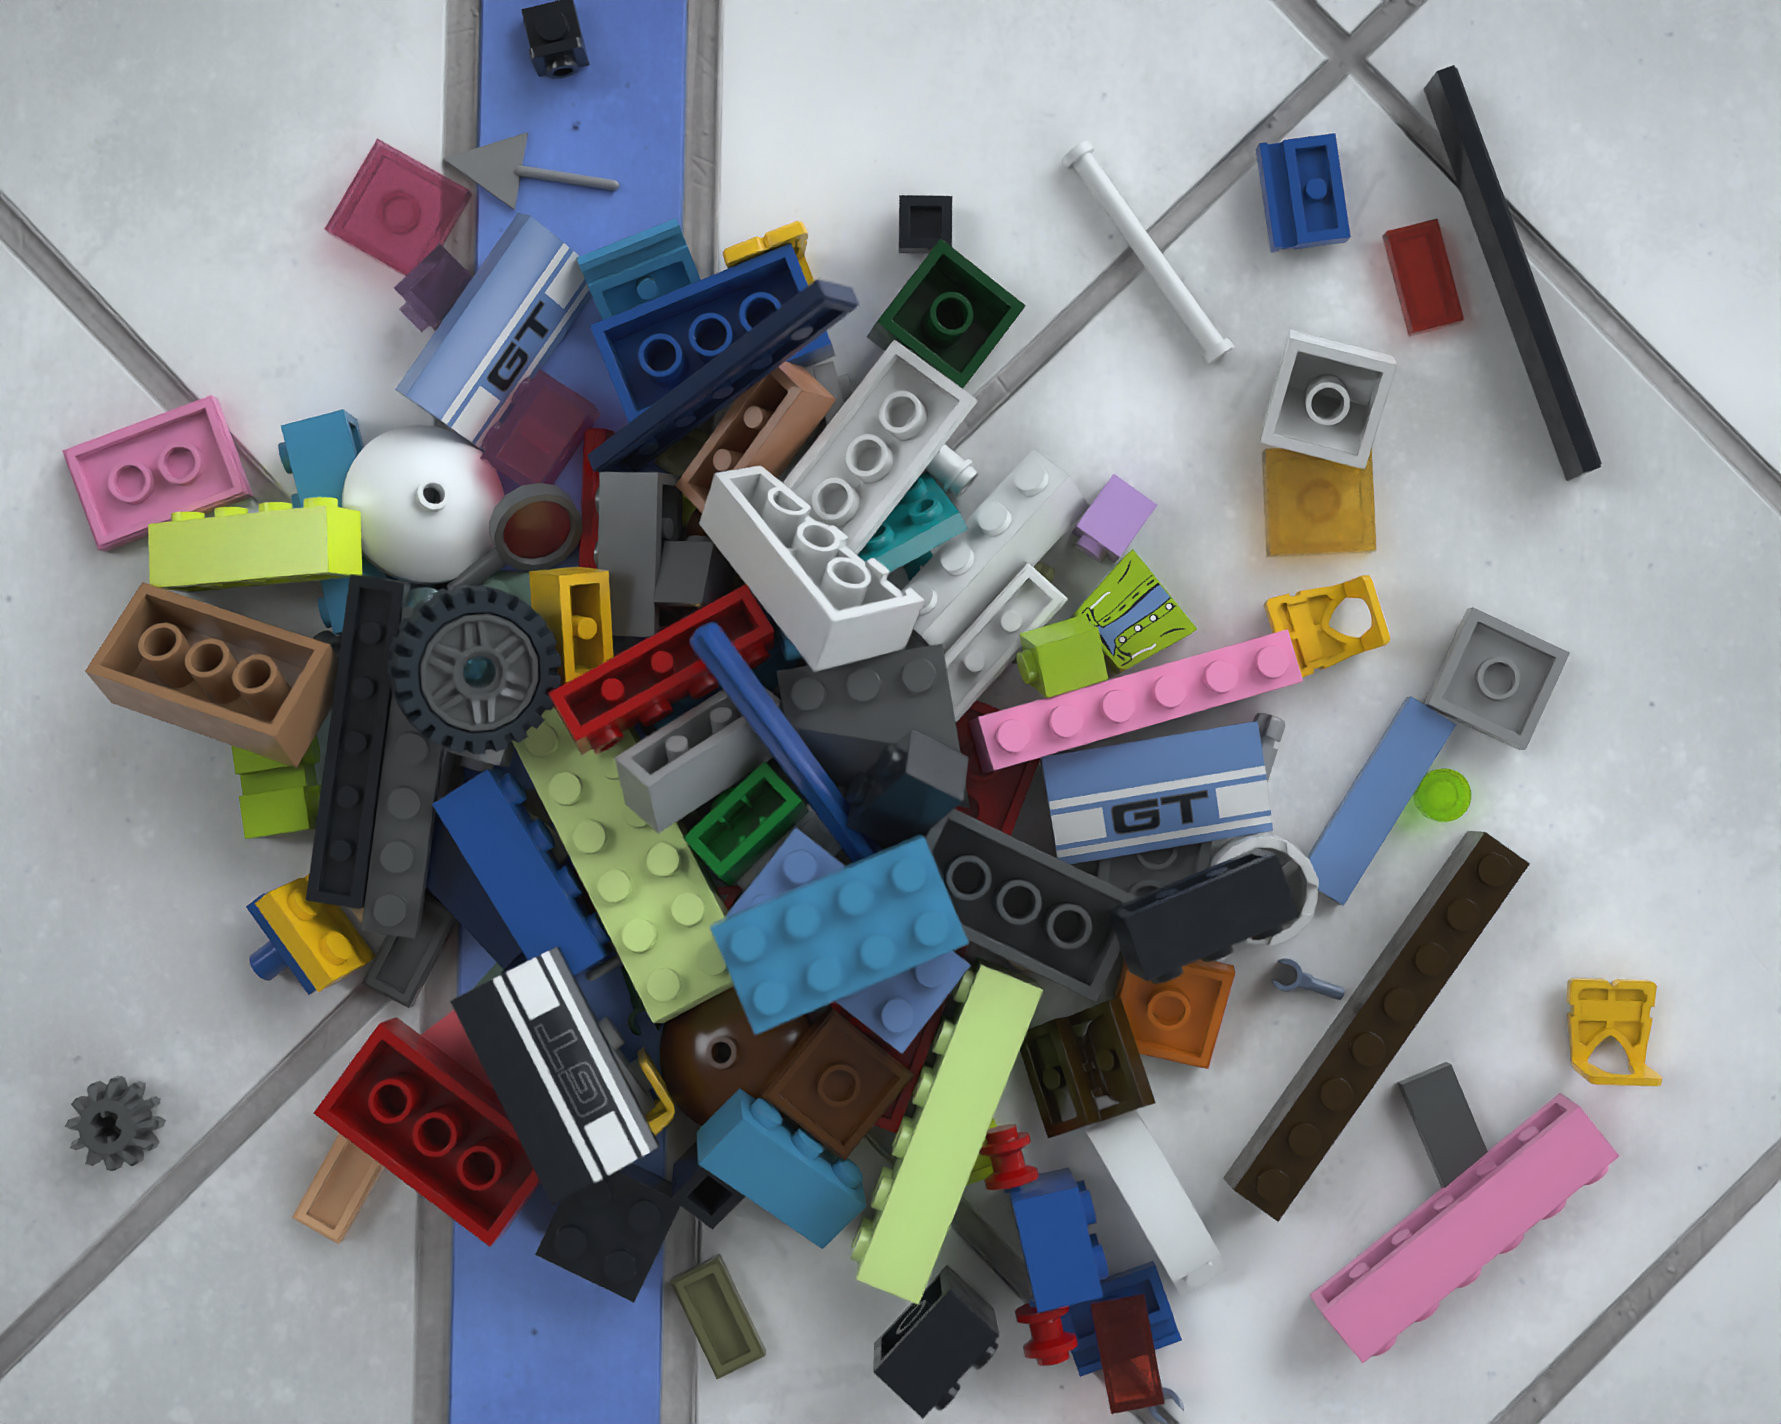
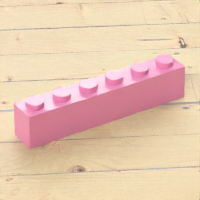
M1287 629L1050 698L1040 699L984 715L969 721L968 724L982 772L987 773L1303 682Z
M1559 1093L1488 1150L1484 1156L1446 1188H1441L1311 1293L1310 1297L1328 1322L1360 1361L1364 1363L1371 1356H1379L1388 1351L1396 1342L1397 1336L1412 1323L1421 1322L1429 1318L1437 1310L1439 1302L1453 1290L1465 1287L1476 1280L1481 1273L1482 1267L1494 1257L1516 1248L1523 1240L1525 1232L1541 1219H1549L1558 1214L1564 1208L1567 1198L1582 1186L1590 1185L1600 1180L1607 1173L1609 1165L1620 1156L1581 1107Z

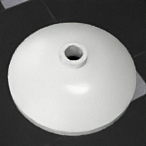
M411 425L399 427L381 434L367 444L357 455L349 468L343 485L342 508L361 511L362 555L371 564L398 580L414 584L433 585L451 582L494 548L489 534V520L494 507L504 497V491L493 465L474 444L462 436L443 428ZM426 488L435 489L440 494V503L431 504L427 502L423 496V490Z

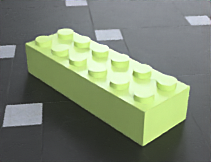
M554 706L551 710L546 709L542 714L545 720L537 729L531 727L526 731L528 735L526 739L519 743L512 742L652 1022L665 1023L734 986L710 929L713 922L727 917L728 909L703 860L683 839L688 831L682 819L662 832L657 833L625 804L615 757L641 741L635 727L633 726L622 732L624 739L613 748L600 754H595L593 750H590L581 755Z
M976 956L972 968L969 967L954 986L951 995H954L953 1000L958 1001L952 1018L946 1015L942 1016L931 1045L934 1046L933 1052L938 1054L932 1068L923 1065L912 1092V1096H914L912 1103L917 1105L913 1117L903 1116L898 1132L894 1135L891 1145L893 1146L891 1155L896 1157L892 1169L886 1166L881 1168L871 1197L874 1198L871 1207L876 1209L872 1219L863 1216L851 1245L853 1251L850 1259L857 1262L856 1280L919 1305L1042 995L1043 989L1036 980Z

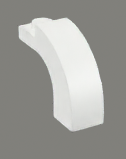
M1136 1110L1099 1122L1085 1130L1181 1296L1195 1288L1205 1286L1215 1276L1227 1270L1209 1232Z

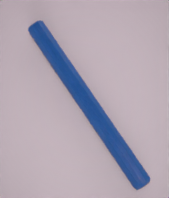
M711 622L699 627L689 640L691 647L850 861L854 863L882 851L883 849L876 840L847 827L850 804L719 625Z

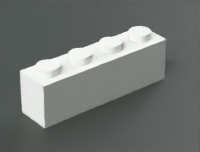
M1033 448L965 521L968 530L948 540L912 578L901 592L903 593V591L911 588L925 600L911 632L915 638L925 646L942 644L945 654L1027 563L1032 567L1038 563L1089 507V504L1068 473Z

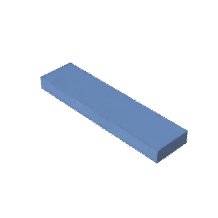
M1412 696L1406 697L1307 856L1319 879L1318 891L1340 905L1344 906L1456 726L1455 723Z

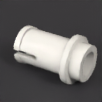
M946 444L942 446L925 468L944 485L942 490L945 494L952 492L957 497H960L972 485L979 474L972 468L974 461L970 458L964 461Z

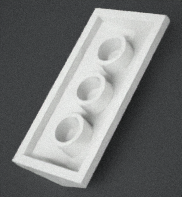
M894 339L787 476L783 484L811 506L808 515L813 520L828 526L834 525L848 537L845 546L858 555L978 401Z

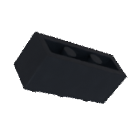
M1258 848L1107 910L1129 972L1145 981L1151 980L1152 983H1163L1177 978L1183 973V966L1199 959L1203 962H1210L1224 958L1234 951L1232 945L1248 938L1258 941L1273 937L1283 931L1282 924L1299 917L1278 855Z

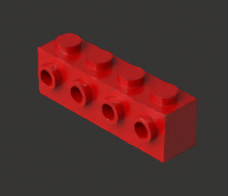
M747 584L548 693L556 712L581 755L590 750H593L595 754L603 753L624 739L622 732L640 722L645 727L651 726L673 712L672 704L688 695H691L694 700L699 699L720 686L690 645L689 640L699 627L711 622L718 624L751 670L764 663L770 657L768 651L774 648V629Z

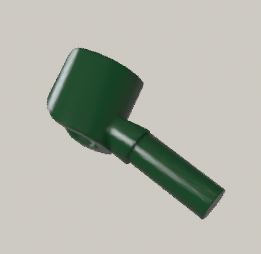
M622 965L620 969L633 1008L628 1018V1027L632 1033L640 1036L642 1033L637 1023V1015L639 1012H647L625 966ZM655 1023L657 1030L660 1029L662 1023Z

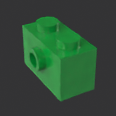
M764 761L737 788L730 787L719 795L710 806L711 812L689 831L683 839L719 878L731 886L808 814L809 810L802 800Z

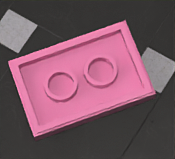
M213 395L62 450L98 550L104 552L148 536V524L170 522L171 513L201 512L208 514L213 512L215 508L226 507L253 497L219 400Z

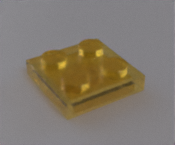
M1283 448L1265 449L1262 452L1266 557L1360 554L1377 551L1372 448L1365 469Z

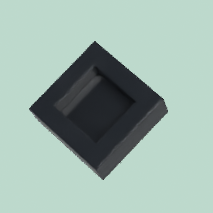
M899 195V253L929 254L940 238L952 247V196Z

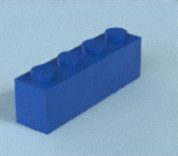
M501 768L487 769L432 805L528 961L559 946L574 976H577L614 952L608 943L611 941V938L598 912L595 911L590 914L579 896L584 893V888L578 876L568 865L561 867L551 851L556 844L550 831L540 819L533 821L522 802L527 800V796L519 781L510 772L504 775Z

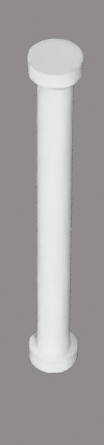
M1085 140L1079 143L1062 158V161L1068 169L1075 168L1206 352L1202 356L1206 363L1211 365L1235 346L1229 338L1223 340L1091 155L1094 148L1089 141Z

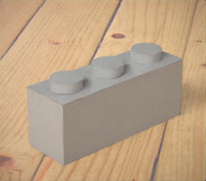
M765 688L784 714L782 700ZM722 689L615 757L625 804L657 833H660L757 769L764 761L766 763L774 757Z

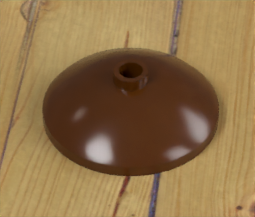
M733 986L665 1022L660 1039L659 1060L662 1077L671 1098L687 1117L700 1126H703L739 1088L756 1100L758 1098L767 1100L761 1095L759 1090L812 1027L808 1014L805 1013L755 1035L736 988ZM724 1042L731 1048V1057L725 1063L718 1056V1049ZM774 1106L780 1113L781 1118L784 1119L787 1115Z

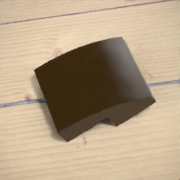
M1121 998L1105 1001L1068 1017L1056 1018L1027 1030L1020 1053L1048 1139L1156 1103Z

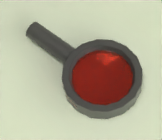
M545 483L523 485L506 494L494 507L489 520V534L494 548L468 567L457 578L447 584L448 589L451 590L453 586L465 584L469 586L481 585L507 564L517 570L538 571L550 569L566 560L577 548L583 533L582 517L569 494L556 485Z

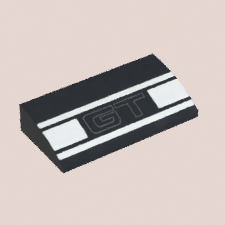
M559 946L450 1001L552 1205L623 1168L660 1146Z

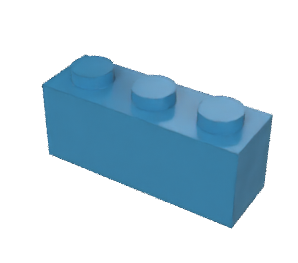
M739 1088L696 1132L698 1164L821 1249H824L867 1207L862 1182L863 1175L856 1164L849 1158L844 1161L823 1148L820 1141L804 1128L800 1127L797 1129L781 1118L778 1110L763 1098L756 1100Z

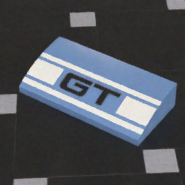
M517 213L395 390L474 444L477 448L485 451L592 297L577 261L579 255L532 216Z
M1257 721L1044 756L1040 759L1057 859L1069 865L1273 831L1265 763Z

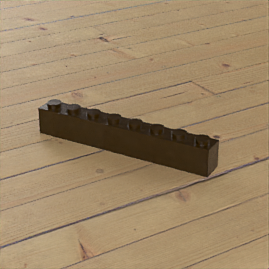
M1466 832L1223 1177L1235 1192L1279 1222L1528 868L1529 862L1487 832Z

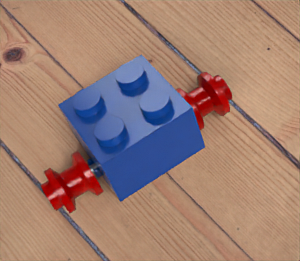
M1016 1124L997 1126L988 1129L985 1136L986 1140L983 1141L979 1155L990 1157L993 1173L984 1179L986 1189L1003 1190L1005 1194L1009 1193L1030 1288L1033 1297L1029 1299V1303L1018 1307L1014 1311L1017 1322L1029 1325L1032 1337L1023 1345V1352L1026 1358L1037 1359V1364L1040 1366L1056 1365L1070 1358L1069 1351L1078 1345L1076 1334L1063 1330L1061 1317L1070 1310L1069 1305L1103 1298L1100 1280L1109 1278L1102 1245H1099L1097 1234H1089L1087 1225L1097 1223L1090 1192L1086 1189L1084 1180L1075 1182L1069 1167L1039 1174L1037 1167L1025 1165L1022 1149L1031 1143L1029 1132H1018Z

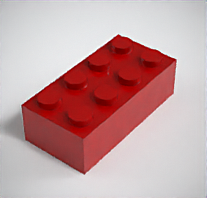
M397 1017L378 1024L313 1112L326 1124L489 1247L504 1235L541 1184L495 1090Z

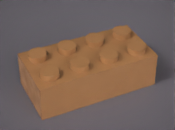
M142 582L85 672L107 699L115 705L297 768L332 708L339 659L330 644Z

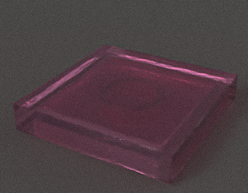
M377 138L324 230L333 237L420 285L472 194L467 188Z

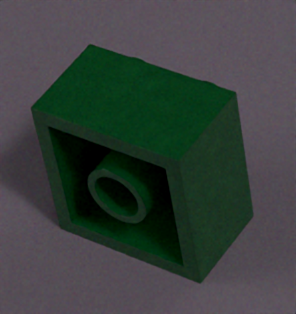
M940 238L877 320L867 338L884 351L895 339L963 389L1026 305Z

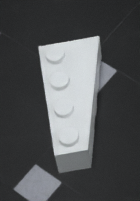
M761 465L714 474L699 525L814 671L905 649L925 601L911 588L903 591V593L886 580L890 572L874 558L864 562L845 546L848 537L834 525L828 526L813 520L808 515L811 506Z

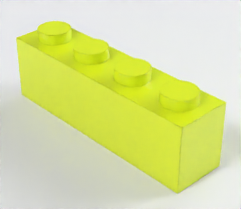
M313 497L303 499L304 508L293 509V504L285 502H266L258 504L259 512L248 513V509L243 507L215 508L214 517L205 518V513L173 512L171 513L170 522L148 524L150 585L169 591L197 592L350 578V574L362 575L361 511L338 507V499Z

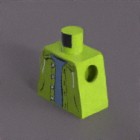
M1134 549L1120 560L1070 617L1081 616L1099 629L1105 663L1116 675L1197 630L1196 626Z

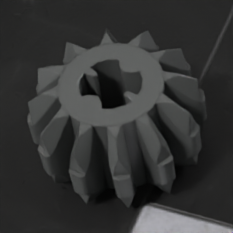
M116 1076L111 1078L107 1085L102 1081L90 1084L87 1088L88 1096H80L74 1099L71 1105L80 1116L69 1119L65 1127L70 1130L79 1131L80 1138L75 1139L71 1143V1149L79 1150L84 1147L89 1149L85 1164L93 1166L104 1160L106 1169L115 1171L122 1167L124 1161L130 1166L144 1160L143 1150L151 1151L158 1146L160 1141L152 1130L163 1127L166 1120L160 1116H152L151 1109L160 1104L161 1098L155 1096L144 1100L143 1095L146 1083L138 1081L128 1087L125 1077ZM116 1114L118 1119L115 1120L110 1115ZM117 1126L122 1131L117 1133L114 1127Z

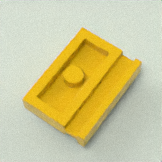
M308 874L302 879L300 877L268 892L255 905L319 993L346 978L354 971L362 969L375 958V955L340 906L306 900Z

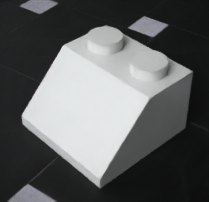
M1289 330L1275 377L1260 443L1365 469L1396 371L1397 363L1394 356Z

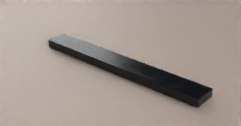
M1452 65L1436 71L1423 90L1565 479L1569 481L1600 468L1602 462L1458 68Z

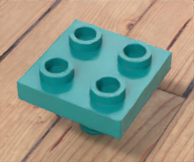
M926 472L917 478L857 556L864 562L874 558L890 572L903 566L910 582L921 570L920 566L924 567L933 557L932 549L965 532L968 528L959 510L932 476Z

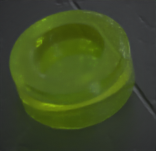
M1448 768L1427 771L1413 794L1414 802L1419 812L1426 818L1439 822H1449L1461 817L1469 808L1472 797L1471 788L1466 778L1459 772Z

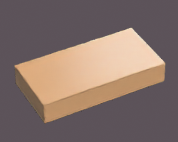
M339 1133L292 1218L340 1244L345 1239L384 1167Z

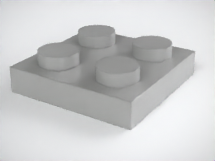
M1474 607L1469 608L1463 616L1423 704L1518 750H1526L1570 652Z

